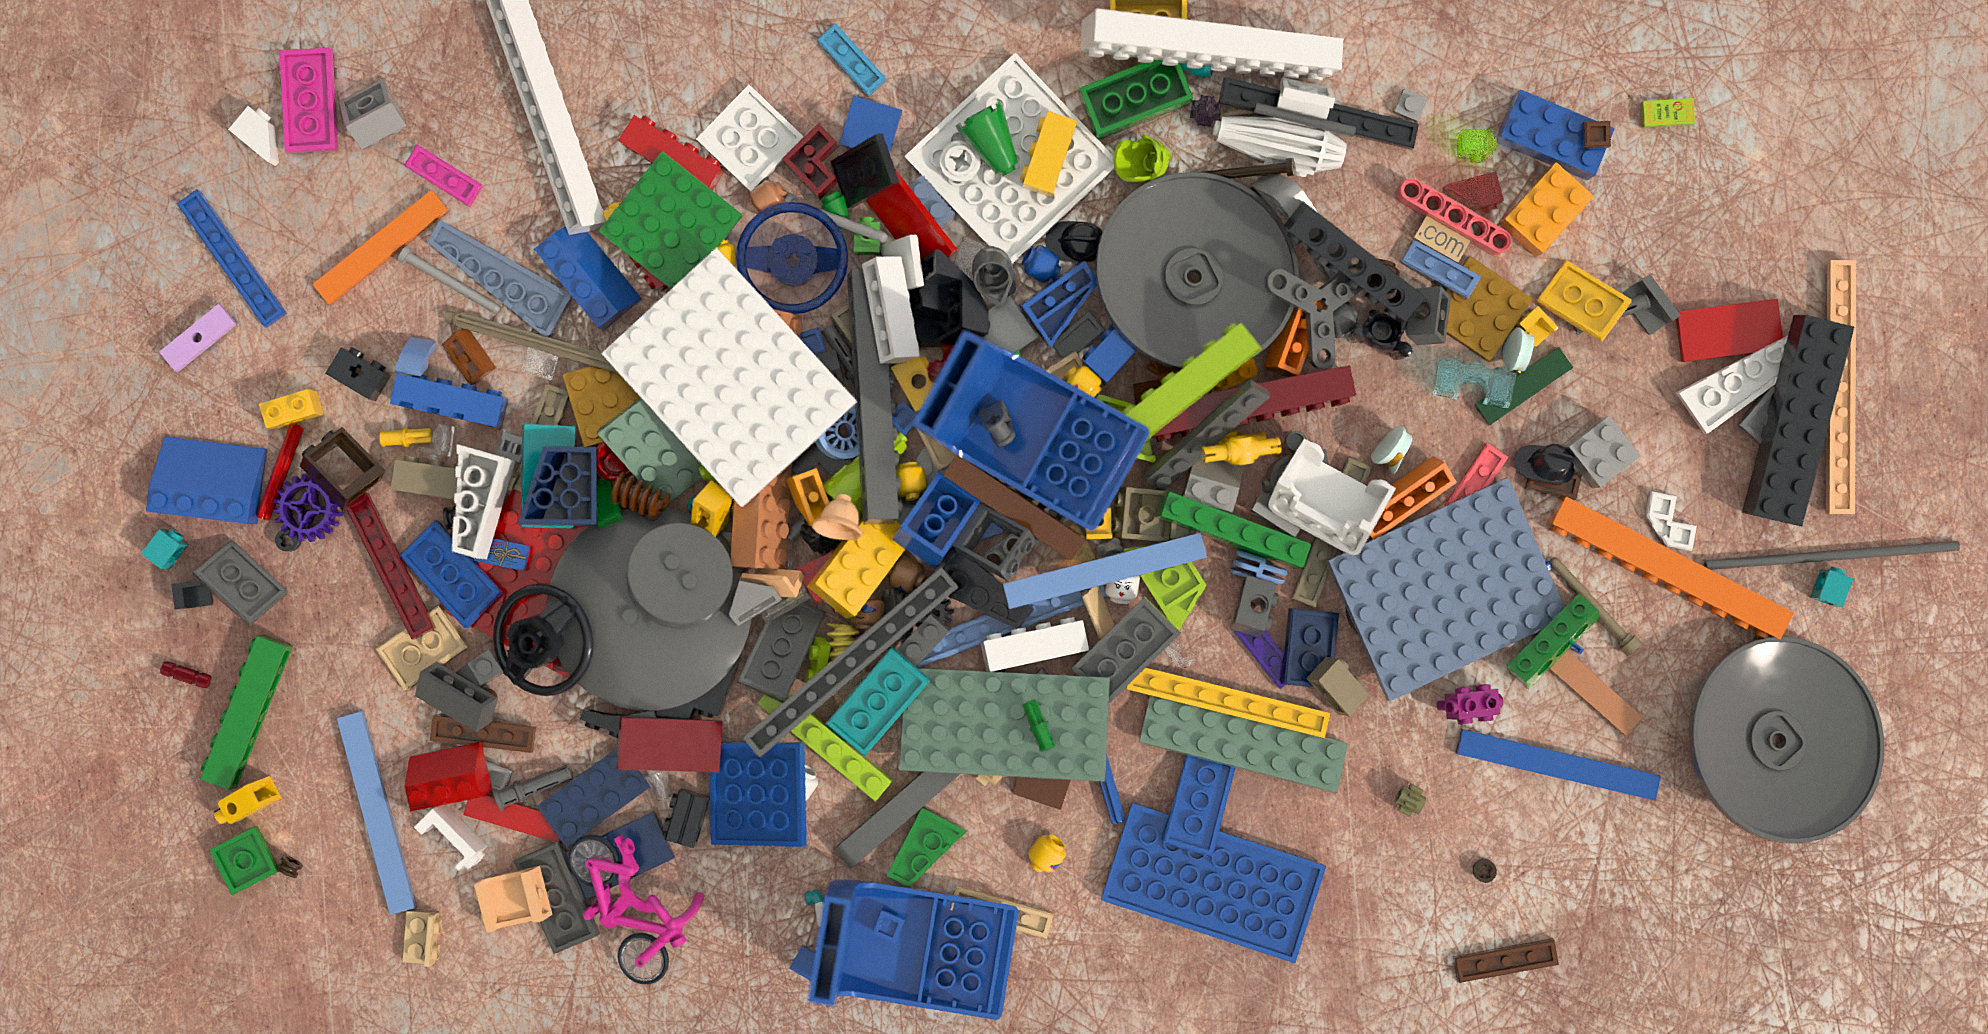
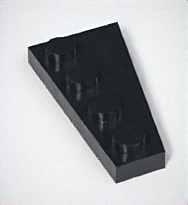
M952 547L933 572L934 574L942 567L958 586L948 596L949 598L977 609L1016 629L1022 626L1035 609L1030 604L1009 609L1003 583L983 567L958 554L954 547Z

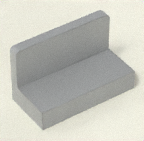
M1262 490L1249 512L1280 532L1295 538L1300 528L1273 513L1268 506L1271 496Z

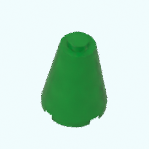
M998 101L995 104L996 109L993 110L990 105L966 118V121H964L965 126L962 127L961 123H958L955 127L995 174L1001 173L1002 176H1005L1016 169L1014 165L1018 163L1003 106Z

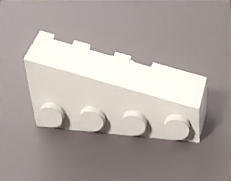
M457 444L458 466H456L455 476L457 477V493H455L454 497L456 516L453 519L452 551L474 558L487 559L515 460Z

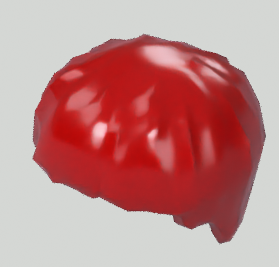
M604 441L597 446L596 472L600 477L605 480L616 481L621 472L626 473L625 479L632 474Z

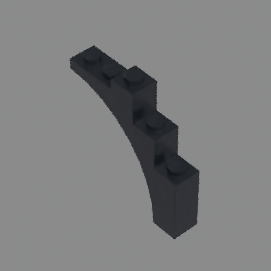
M739 657L726 677L709 692L687 704L670 709L655 711L657 718L692 719L696 708L699 709L698 714L708 718H713V715L719 716L742 657ZM586 708L583 709L580 720L585 721L586 727L594 730H599L600 727L609 730L610 736L618 738L620 717H629L631 714L604 713Z

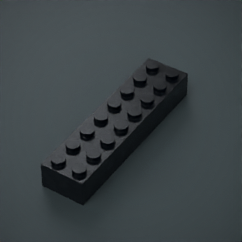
M1793 315L1775 383V390L1767 414V422L1762 433V442L1757 452L1742 513L1802 527L1853 336L1854 326L1809 315Z

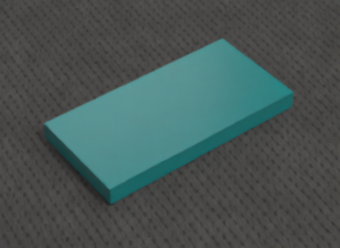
M522 425L521 511L543 447H575V426ZM521 525V527L531 528H574V526Z
M891 647L826 724L865 757L931 679L895 648Z

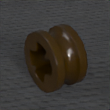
M283 855L281 857L282 863L277 864L276 869L288 877L297 878V870L302 869V863L290 856Z
M1482 858L1474 863L1473 874L1478 881L1488 883L1495 879L1497 869L1491 860ZM1482 864L1486 867L1488 865L1491 866V869H1489L1490 875L1487 877L1483 874L1482 876L1478 875L1481 871L1479 866Z

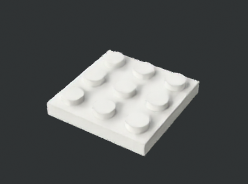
M748 85L696 140L751 192L783 162L782 158L804 136L757 91Z

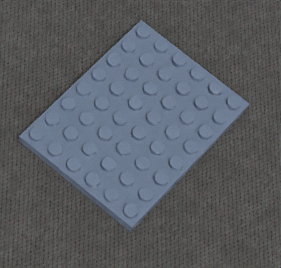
M1509 478L1501 479L1386 532L1373 540L1367 541L1361 552L1357 555L1343 552L1326 560L1387 701L1403 696L1544 629L1565 608Z

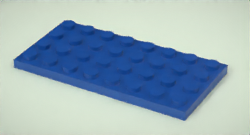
M1133 802L1131 803L1103 889L1101 901L1296 963L1326 865L1223 831H1219L1213 857L1163 844L1162 841L1170 814Z

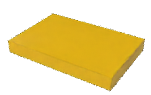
M1568 260L1564 262L1537 299L1538 304L1601 343L1632 301V299Z

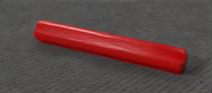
M289 425L256 514L260 519H271L273 509L276 506L273 500L279 498L277 491L283 487L304 430L300 425Z

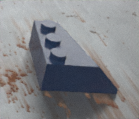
M544 446L517 525H597L596 447Z

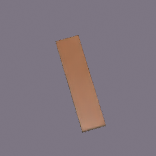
M1568 650L1550 667V671L1623 735L1627 736L1643 718L1641 714Z

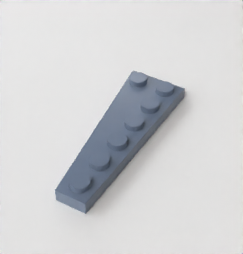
M439 220L427 241L544 337H551L573 299L572 295L441 220Z

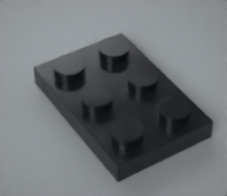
M883 133L871 136L831 160L841 194L845 198L847 209L856 207L899 182Z

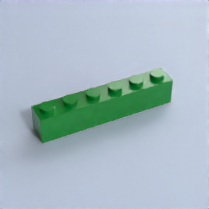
M1170 491L1162 494L1155 514V518L1176 524L1196 533H1201V535L1294 569L1304 568L1311 547V543Z
M259 635L251 641L248 647L250 654L247 662L242 664L238 676H240L238 685L234 686L230 692L229 700L231 702L228 710L226 709L221 715L219 723L222 725L220 730L211 740V753L201 765V771L203 772L201 780L227 790L238 787L292 651V645L267 635Z

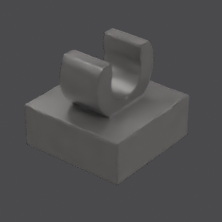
M503 431L495 455L520 463L522 460V437Z

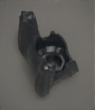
M1374 309L1369 311L1368 318L1364 324L1357 323L1353 331L1348 335L1350 342L1365 343L1379 351L1387 352L1393 360L1404 359L1413 353L1411 345L1401 341L1405 330V321L1400 318L1395 320L1391 316Z

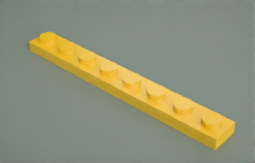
M1145 668L1126 687L1128 690L1325 738L1331 714L1151 668Z

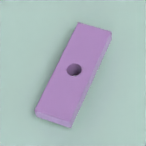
M217 304L164 347L160 354L175 372H179L235 327L237 323L221 304ZM201 334L202 339L198 342L197 337Z

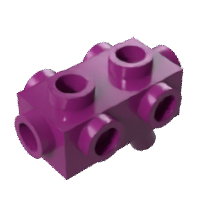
M1491 684L1475 685V690H1470V687L1454 688V693L1444 694L1445 700H1438L1436 704L1439 711H1446L1447 719L1457 720L1458 724L1473 723V718L1477 717L1478 721L1494 720L1493 715L1500 714V708L1503 706V697L1499 694L1498 689H1491Z

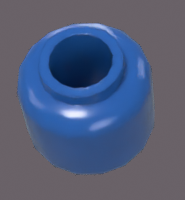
M1038 245L1035 248L1031 247L1022 260L1024 272L1041 283L1047 282L1050 278L1054 280L1061 270L1059 256L1043 245Z

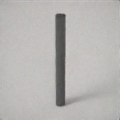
M1256 102L1254 108L1255 113L1351 137L1354 136L1356 130L1354 126Z

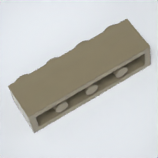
M404 456L403 460L395 459L390 490L454 499L455 493H457V477L455 476L458 464L454 463V468L444 467L445 462L429 459L428 464L419 463V458Z

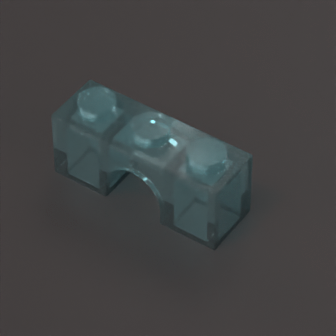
M1454 358L1439 360L1432 395L1458 399L1461 386L1468 382H1475L1483 388V404L1509 408L1512 401L1516 373L1510 372L1505 367L1485 368L1484 364L1472 362L1470 365L1461 364L1459 360Z

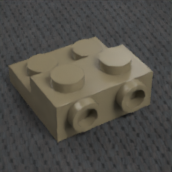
M1120 487L1119 492L1113 498V505L1117 507L1116 517H1113L1111 521L1112 532H1115L1114 538L1157 542L1169 541L1170 523L1155 518L1162 494L1169 491Z

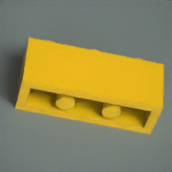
M1050 111L1047 112L1046 118H1040L1036 130L1040 132L1038 141H1032L1028 153L1029 156H1032L1030 165H1024L1020 180L1024 181L1023 188L1049 197L1053 196L1077 120Z

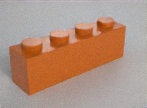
M1432 456L1393 483L1391 486L1396 489L1369 538L1373 540L1381 536L1457 482L1446 463Z

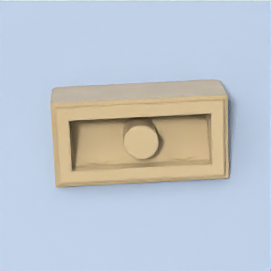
M1096 586L1081 590L1080 593L1099 639H1101L1114 626L1100 587Z

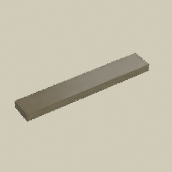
M1347 457L1342 473L1365 485L1372 466ZM1315 536L1304 568L1291 596L1292 599L1316 608L1330 573L1326 560L1336 556L1338 548Z

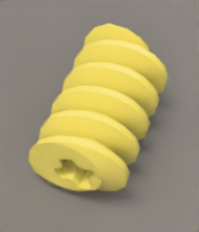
M828 623V626L834 628V631L827 633L828 637L833 638L832 642H828L831 649H833L829 653V658L832 661L856 641L852 636L859 634V630L853 628V625Z

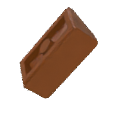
M457 330L442 344L470 385H474L496 368L470 330Z

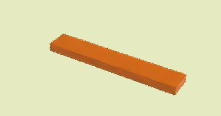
M430 190L312 285L329 305L333 304L445 215L449 209L437 194Z

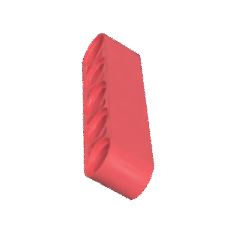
M1414 178L1407 179L1397 188L1396 197L1400 203L1470 240L1471 244L1488 254L1499 255L1510 248L1512 237L1506 230ZM1405 186H1410L1415 190L1414 198L1405 195ZM1427 199H1434L1436 201V210H1430L1427 207ZM1449 211H1454L1458 214V223H1453L1449 220ZM1471 224H1477L1480 227V236H1476L1471 232ZM1494 236L1502 239V248L1499 249L1493 245L1492 240Z

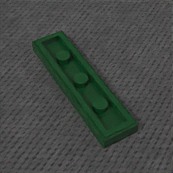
M1557 347L1529 366L1525 371H1522L1474 404V406L1489 426L1574 367L1560 347Z

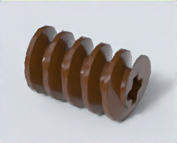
M621 472L613 486L612 502L616 504L621 502L622 507H630L632 512L639 511L641 516L645 517L648 515L651 521L658 519L669 503L670 493H667L662 498V489L658 488L653 494V485L649 484L643 489V480L634 485L635 477L630 476L625 481L626 473Z

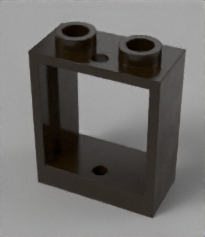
M341 427L335 432L331 430L321 439L322 442L314 446L312 444L307 447L301 454L303 457L300 467L343 510L380 482L385 470ZM337 446L364 472L363 475L343 490L315 463Z

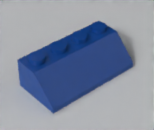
M564 227L551 234L534 248L536 253L594 324L602 331L606 330L642 300L640 295L588 232L569 235L567 228Z

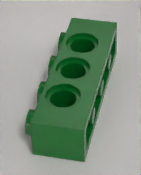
M1579 593L1507 665L1509 673L1529 690L1600 618L1599 610Z

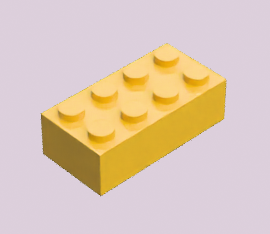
M862 514L858 527L861 529L863 537L856 540H842L807 587L846 619L856 616L905 550L904 547L892 540L901 527V524L897 521L894 524L863 525Z

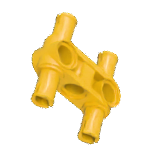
M1232 430L1215 446H1203L1201 453H1205V455H1202V460L1204 463L1224 460L1232 465L1250 464L1259 455L1280 454L1281 447L1275 445H1281L1279 437L1266 439L1264 432L1244 434L1237 430Z

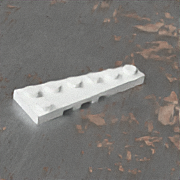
M1788 336L1676 393L1704 434L1711 432L1775 385Z

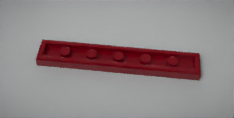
M365 493L348 505L346 510L410 638L414 640L432 631L436 626L370 494Z

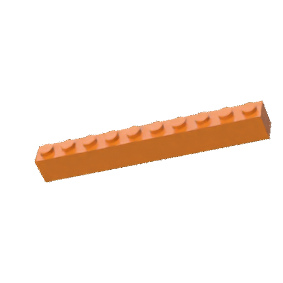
M1566 496L1559 497L1546 523L1553 527L1551 530L1553 533L1564 538L1566 535H1569L1575 539L1574 543L1585 549H1588L1590 546L1598 550V556L1609 561L1614 558L1621 562L1620 567L1630 572L1637 570L1643 573L1642 578L1654 584L1659 581L1666 585L1665 590L1675 595H1679L1681 592L1688 596L1687 601L1699 607H1702L1704 604L1711 608L1710 612L1721 618L1728 616L1734 619V625L1745 630L1749 627L1757 631L1755 635L1761 639L1776 637L1781 640L1794 612Z

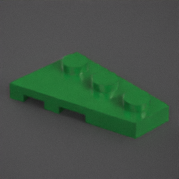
M922 807L887 876L910 887L967 830Z

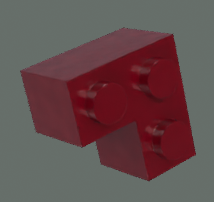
M818 123L782 160L819 200L838 183L836 177L822 164L838 148V144Z

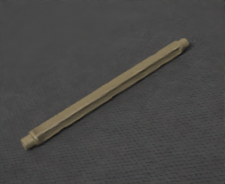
M447 311L445 314V322L452 323L456 327L477 333L480 332L487 336L619 373L598 351L550 337H543L536 333L494 321H487L462 312Z

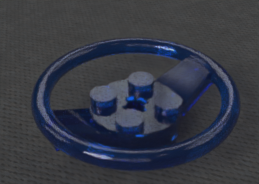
M786 202L764 209L746 225L736 249L737 271L772 309L792 314H801L819 308L836 294L846 275L848 250L840 228L826 213L808 204ZM794 212L806 214L821 222L831 233L837 248L813 246L809 239L796 234L777 238L770 246L748 247V243L755 230L764 221L778 214ZM793 254L800 258V262H796L795 267H791L790 263H787V259L791 258ZM747 269L772 274L782 284L791 287L805 285L816 274L836 271L830 285L816 298L799 304H784L774 301L761 293L752 282Z

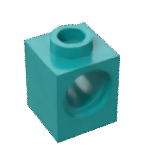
M159 529L141 554L160 569H171L189 544L182 540L184 536L175 529Z
M1831 567L1830 570L1820 569L1810 598L1833 607H1843L1853 578L1845 576L1846 571L1836 567Z

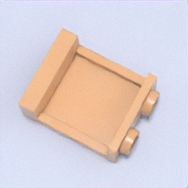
M540 866L486 877L474 884V895L479 902L481 910V922L485 926L487 933L493 932L498 928L529 921L533 923L541 922L552 915Z

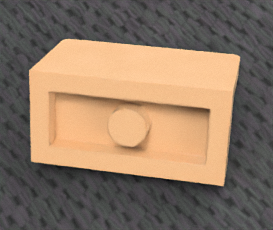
M756 568L754 574L742 573L741 580L773 587L780 597L796 598L805 576L798 570Z

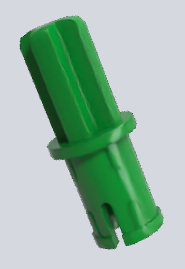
M1031 700L1024 703L1023 709L1031 726L1029 731H1033L1040 749L1039 751L1044 752L1055 747L1056 745L1047 727L1049 723L1048 721L1045 722L1038 702Z

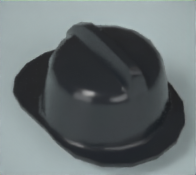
M1062 221L1055 224L1047 232L1045 245L1046 248L1059 256V260L1092 262L1096 260L1097 248L1103 232L1097 225L1089 222Z
M1549 444L1546 446L1527 445L1520 448L1514 458V465L1517 471L1525 478L1535 481L1562 485L1568 483L1573 478L1575 472L1574 457L1571 456L1564 446L1559 444Z

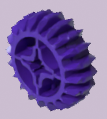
M303 473L301 479L298 476H293L292 483L285 481L283 484L286 491L278 489L277 493L282 497L281 499L273 500L275 504H279V508L273 509V513L280 514V517L275 521L276 523H284L281 527L283 532L290 529V538H294L297 534L298 541L304 542L307 538L309 542H315L316 536L322 540L325 539V532L328 534L334 532L330 525H340V522L335 518L336 516L342 517L344 515L343 512L337 511L339 506L308 474ZM308 487L307 492H304L303 497L299 501H293L294 496L301 489ZM317 490L324 496L326 507L319 503ZM309 504L312 505V508L318 509V511L305 510L304 507H300L299 505ZM291 509L298 513L300 525L294 520ZM317 515H325L317 526L309 529L310 523H313Z

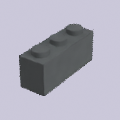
M438 662L433 663L420 672L415 693L417 698L475 732H478L492 722L498 699L496 696Z

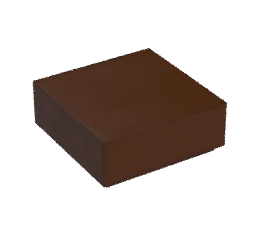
M1585 121L1582 123L1583 149L1611 147L1610 121Z

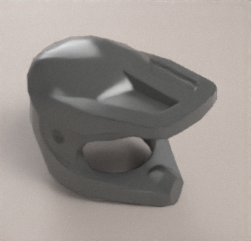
M989 246L981 249L975 255L972 264L975 287L984 297L1001 307L1005 304L1007 297L1016 291L1015 272L1011 259L1001 248Z

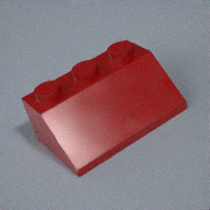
M476 742L410 756L404 785L410 812L481 798L492 792V784L482 743Z

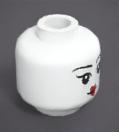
M1138 575L1107 583L1105 593L1112 602L1129 604L1130 600L1135 599L1138 595L1140 577Z

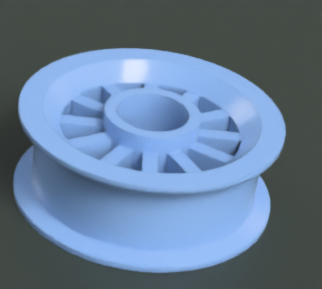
M855 405L815 441L819 450L832 459L844 460L859 455L858 439L854 436L857 435L855 430L857 423L852 424L853 420H856ZM840 424L847 428L848 434L845 438L838 434ZM826 432H830L831 435L826 436ZM831 438L834 439V440L832 441V443H830V442L828 441V440L831 439Z

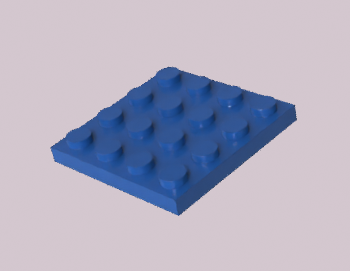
M721 742L719 772H709L711 845L807 846L804 742H778L762 757H759L747 742Z

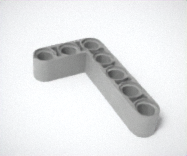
M1281 174L1263 175L1250 186L1251 190L1263 198L1272 208L1280 211L1286 221L1303 201L1315 209L1299 185ZM1316 227L1310 230L1308 235L1310 239L1318 236L1319 228ZM1301 241L1302 245L1307 250L1309 246L1306 245L1303 241ZM1339 243L1331 244L1328 253H1335L1339 248ZM1309 253L1328 281L1337 275L1326 266L1328 263L1326 259L1321 256L1318 260Z

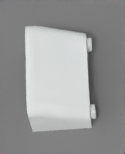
M1304 439L1278 480L1268 506L1273 513L1345 553L1357 555L1361 552L1396 488L1384 480H1372L1368 486L1323 463L1324 453L1321 447Z

